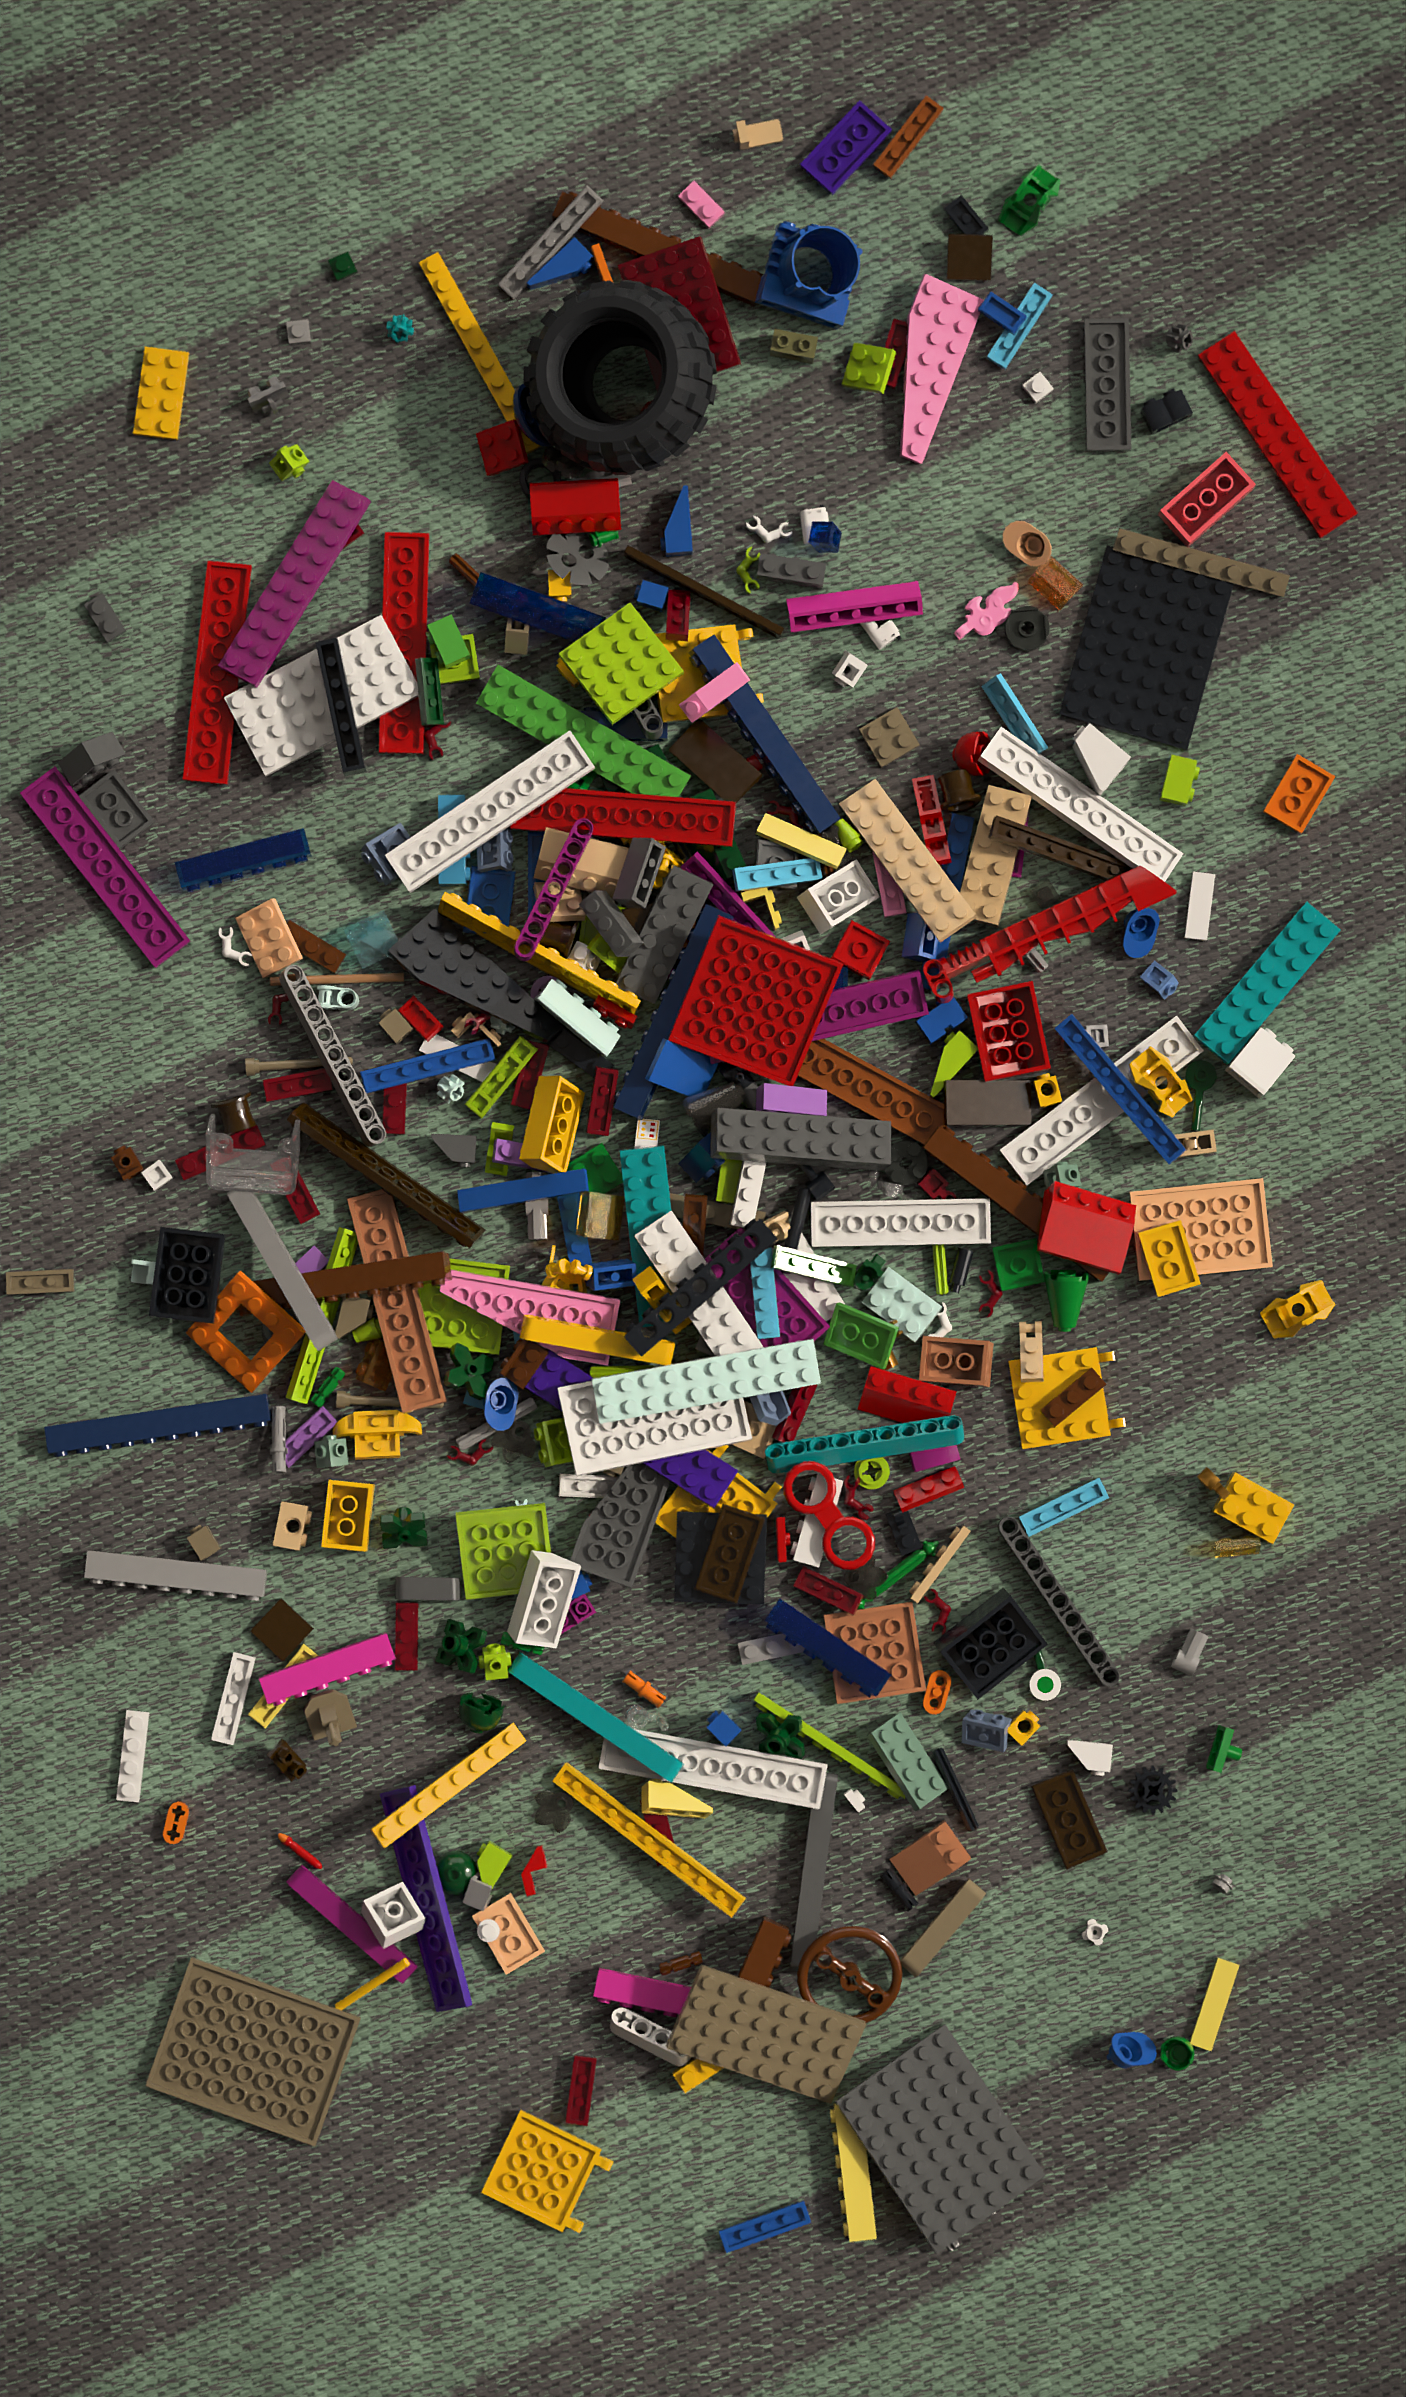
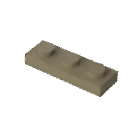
M74 1269L6 1272L7 1295L75 1292Z

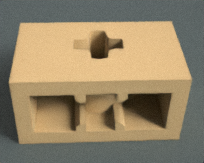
M1214 1130L1175 1135L1187 1149L1178 1158L1217 1152Z

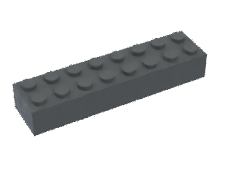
M717 1108L711 1114V1158L884 1171L891 1165V1121Z

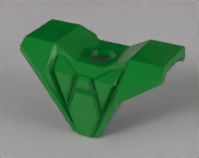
M1041 165L1035 166L1021 177L1023 180L1022 184L1014 194L1005 199L998 217L999 222L1019 236L1024 235L1037 226L1039 215L1041 214L1040 211L1044 210L1052 197H1058L1061 179L1054 177L1044 170ZM1033 194L1037 201L1034 205L1028 206L1024 203V196Z

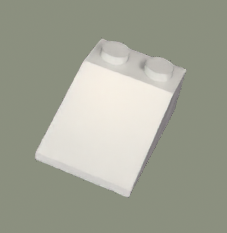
M856 859L807 889L797 898L821 935L878 899L880 895Z

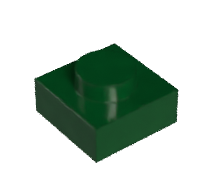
M348 251L328 260L338 282L358 273Z

